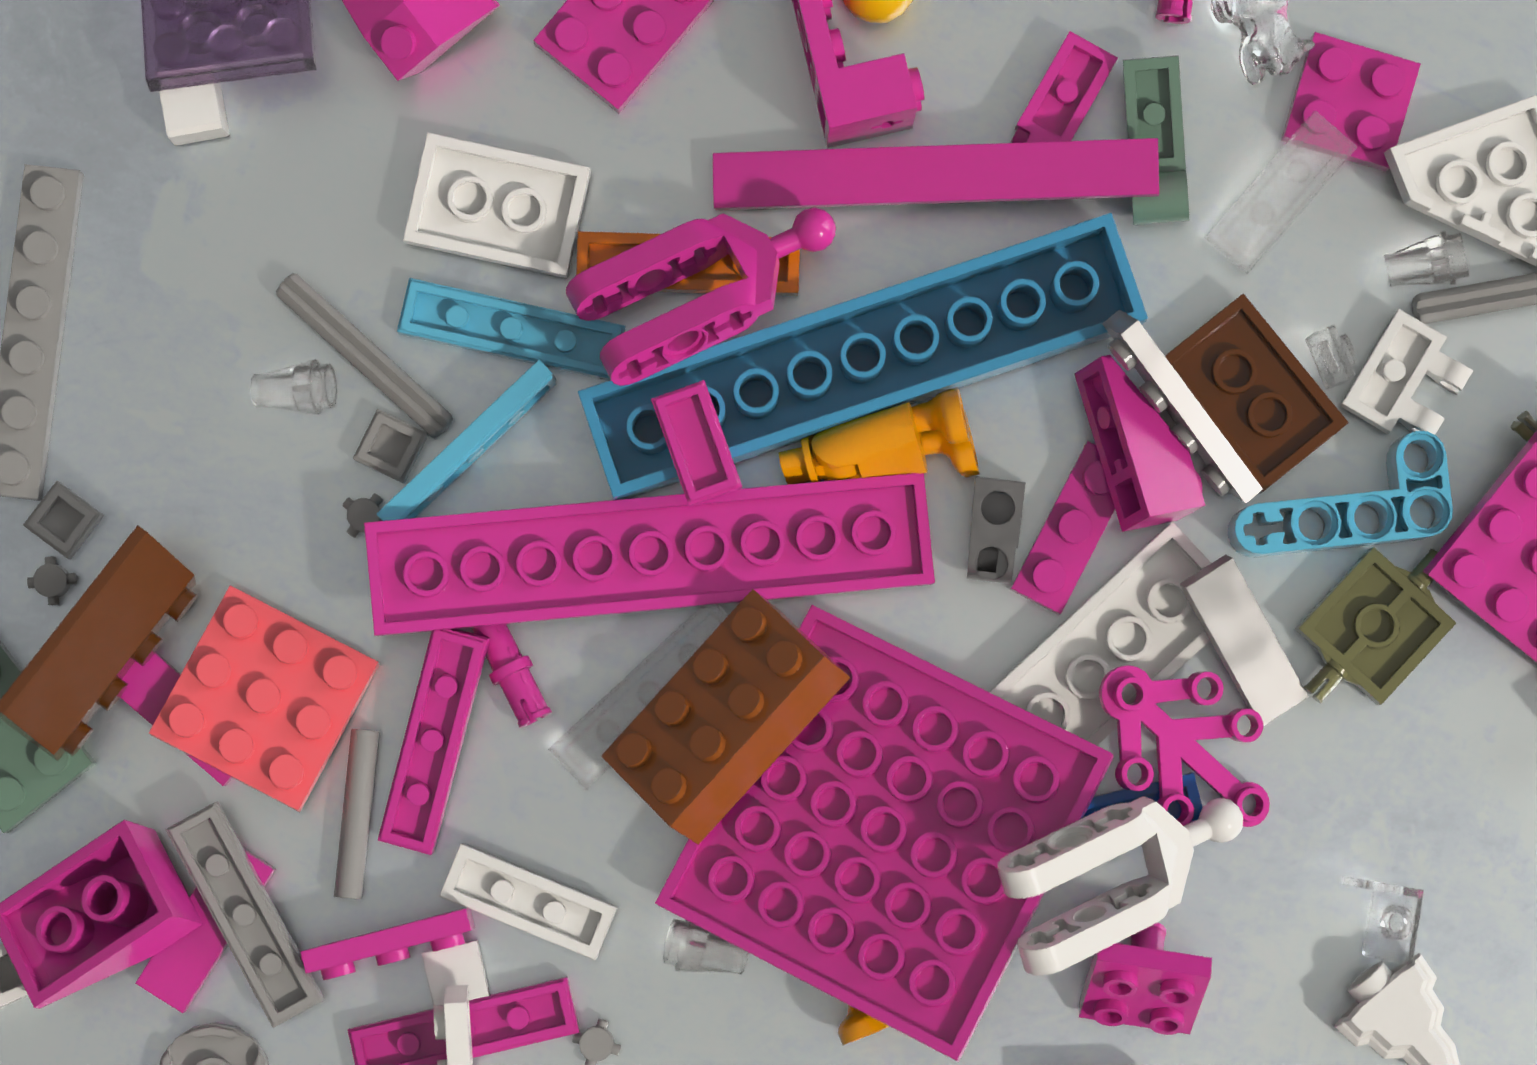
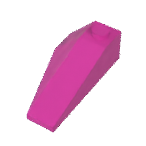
M342 0L363 37L397 81L424 71L500 6L497 0Z

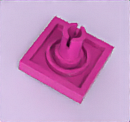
M1157 922L1131 935V945L1116 943L1094 954L1080 997L1079 1017L1093 1019L1106 1026L1125 1024L1151 1028L1153 1031L1164 1035L1190 1034L1211 979L1212 958L1164 951L1166 928Z

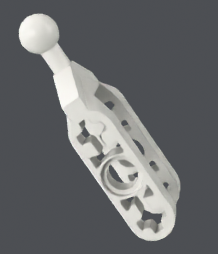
M1142 796L1130 803H1120L1105 807L1003 857L998 862V871L1004 893L1011 898H1028L1042 894L1139 845L1142 846L1149 874L1121 884L1022 934L1018 939V948L1024 970L1032 975L1054 974L1162 920L1167 914L1168 909L1181 903L1194 852L1193 847L1208 839L1214 842H1228L1239 835L1243 826V814L1240 808L1229 799H1213L1203 806L1199 819L1183 826L1156 801Z

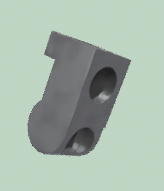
M975 476L967 579L1012 583L1015 552L1019 544L1025 482Z

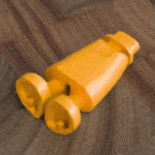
M958 387L944 390L928 402L920 403L913 407L908 402L831 427L816 435H810L801 439L802 447L778 453L787 485L821 482L822 479L824 481L928 473L926 455L929 454L946 455L951 460L956 471L964 477L980 474L968 418Z

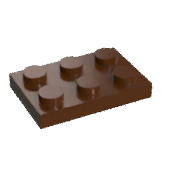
M1244 293L1165 355L1169 363L1263 490L1259 494L1264 492L1349 423Z

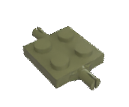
M1375 547L1370 548L1295 630L1318 650L1325 663L1324 667L1303 687L1308 694H1313L1326 680L1321 688L1312 696L1313 699L1321 704L1326 696L1343 680L1356 685L1376 705H1382L1453 628L1456 622L1435 603L1430 590L1427 589L1433 580L1423 572L1438 553L1437 551L1430 549L1429 553L1419 564L1409 572L1394 566Z

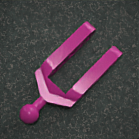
M810 208L803 210L796 216L791 229L769 239L767 234L724 213L710 220L694 219L582 271L568 283L566 295L581 320H597L713 265L726 255H730L743 280L708 292L616 336L603 346L600 352V360L611 381L620 386L630 385L743 332L759 316L773 310L780 265L779 259L801 248L810 252L826 249L832 244L836 225L833 218L825 210Z

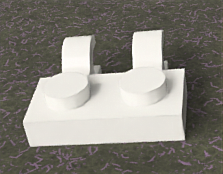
M1398 309L1340 407L1386 434L1392 431L1398 421L1410 432L1428 431L1435 435L1445 418L1412 400L1411 397L1425 374L1441 387L1457 395L1465 386L1473 370L1439 351L1447 336Z

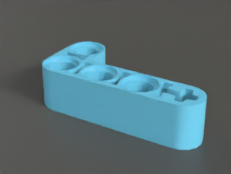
M1415 431L1395 441L1390 446L1386 455L1389 490L1258 503L1248 506L1235 514L1228 525L1227 536L1230 545L1236 552L1244 556L1262 557L1417 541L1440 534L1448 527L1453 512L1447 455L1444 445L1436 435L1428 431ZM1408 444H1416L1425 450L1428 457V465L1424 472H1414L1405 464L1403 456ZM1415 499H1423L1433 507L1434 521L1429 528H1421L1411 519L1410 507ZM1361 504L1373 507L1378 513L1379 526L1373 534H1366L1360 531L1355 524V511ZM1305 510H1312L1323 519L1324 532L1318 540L1305 537L1299 529V517ZM1280 512L1285 513L1284 518L1282 517ZM1253 516L1256 517L1258 525L1261 526L1275 525L1283 521V532L1271 533L1260 538L1259 545H1256L1254 536H1245L1243 529L1244 526L1253 522ZM1284 536L1288 544L1283 543Z

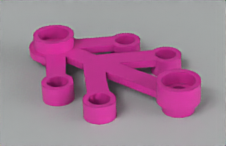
M1116 667L1103 678L1099 688V699L1103 710L1110 717L1117 720L1120 761L1115 769L1117 783L1126 790L1142 791L1148 788L1153 781V767L1146 759L1142 758V723L1156 736L1160 799L1157 803L1167 811L1171 802L1178 801L1182 809L1181 815L1177 819L1179 823L1183 826L1189 824L1194 815V807L1191 800L1183 794L1182 760L1220 795V798L1229 799L1240 808L1243 814L1244 827H1253L1260 824L1266 818L1270 807L1266 791L1256 783L1239 781L1195 741L1230 737L1237 742H1253L1260 737L1263 731V720L1260 714L1253 709L1238 708L1232 710L1228 715L1171 719L1155 703L1189 699L1196 705H1213L1223 695L1224 687L1220 677L1213 672H1195L1188 678L1152 681L1147 673L1138 667ZM1203 678L1207 679L1211 686V692L1205 699L1201 698L1197 692V685ZM1130 683L1136 689V698L1133 703L1128 705L1122 698V690L1125 685ZM1243 715L1248 717L1251 724L1249 732L1244 736L1237 729V722ZM1134 763L1141 768L1142 772L1141 778L1136 784L1130 783L1127 778V771ZM1251 794L1255 798L1256 807L1251 814L1247 815L1243 810L1242 803L1244 798Z

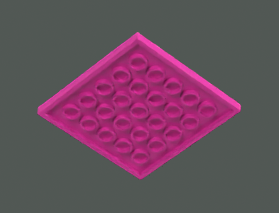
M811 605L799 629L851 678L699 845L688 839L655 904L959 1062L1018 947V939L1025 933L1044 895L1042 893L1028 898L1008 897L1003 890L998 871V862L1006 855L1082 819L1114 756L1113 753Z

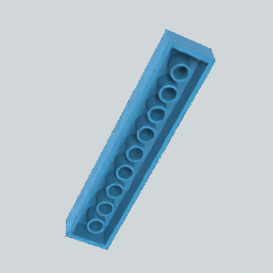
M1108 213L714 345L636 383L620 386L610 380L580 390L578 394L614 500L631 499L680 482L651 398L705 380L735 464L800 442L805 437L816 435L821 431L859 417L908 402L913 404L934 397L944 390L956 387L961 388L1110 338V334L1102 323L1118 310L1134 317L1141 325L1146 322L1148 316L1112 213Z

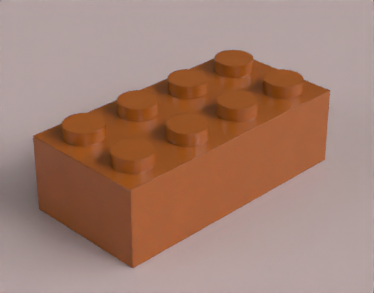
M752 589L601 757L669 827L699 845L851 677L778 608Z

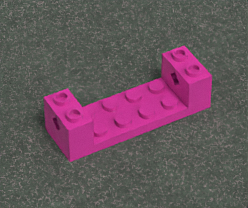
M792 0L826 147L831 148L912 129L916 112L922 111L921 101L925 99L918 67L908 69L904 53L844 67L843 62L846 61L840 30L839 28L829 30L827 20L832 19L830 10L833 7L832 0Z

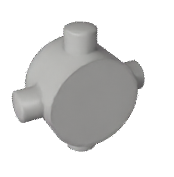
M375 493L370 499L359 498L353 501L348 497L342 505L347 509V520L350 524L346 532L355 538L359 532L365 533V522L382 521L376 513L381 510L379 505L383 499Z
M45 557V564L36 570L33 577L27 578V585L29 589L35 588L39 594L48 597V605L60 604L59 597L67 593L70 585L77 583V576L75 573L69 574L65 568L56 565V557Z
M598 1019L596 1026L588 1028L584 1033L573 1035L572 1042L579 1044L580 1051L586 1058L585 1065H596L597 1061L606 1059L610 1054L618 1056L620 1053L621 1045L614 1043V1038L607 1029L609 1022L606 1020Z

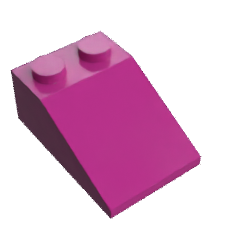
M127 820L121 821L0 902L1 941L33 1007L38 1009L157 955L203 924L155 829Z

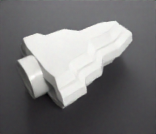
M1420 953L1411 957L1392 971L1383 961H1380L1362 973L1349 986L1347 991L1356 1001L1337 1021L1334 1027L1354 1046L1358 1047L1368 1044L1382 1058H1402L1408 1065H1460L1454 1042L1440 1026L1444 1007L1432 989L1437 977Z

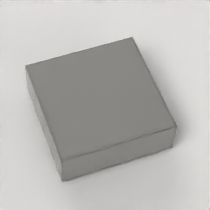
M377 409L353 459L405 484L429 434Z
M56 481L23 526L64 557L72 559L103 518L104 514L61 482Z

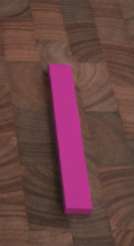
M1158 138L713 153V202L715 210L1159 196Z

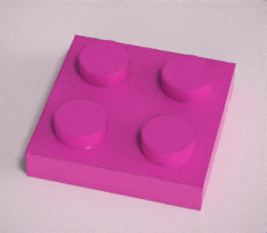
M1314 32L1311 36L1281 141L1387 172L1390 168L1384 152L1397 146L1421 63Z

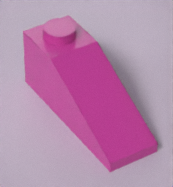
M1111 355L1101 356L1076 372L1074 375L1122 532L1178 521L1206 506L1202 495V481L1194 469L1190 452Z

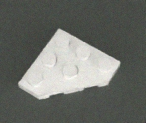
M1537 95L1394 146L1384 152L1405 205L1537 267Z

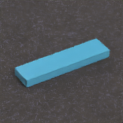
M409 278L397 328V333L532 364H535L540 359L546 367L608 381L611 379L600 360V352L603 346L611 339L626 331V326L602 320L585 321L575 314Z
M539 359L377 512V516L382 521L416 518L556 385L557 380L554 374Z

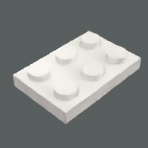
M427 132L403 241L410 245L567 278L591 169L585 166Z

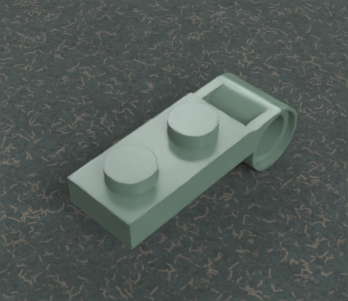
M1179 56L1123 60L1128 139L1158 138L1159 196L1132 197L1134 225L1189 221Z

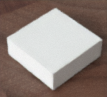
M478 940L435 952L422 953L433 1007L444 1005L445 986L468 985L469 1000L490 995Z

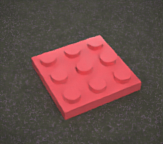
M230 585L150 729L149 734L300 813L378 669L379 662Z

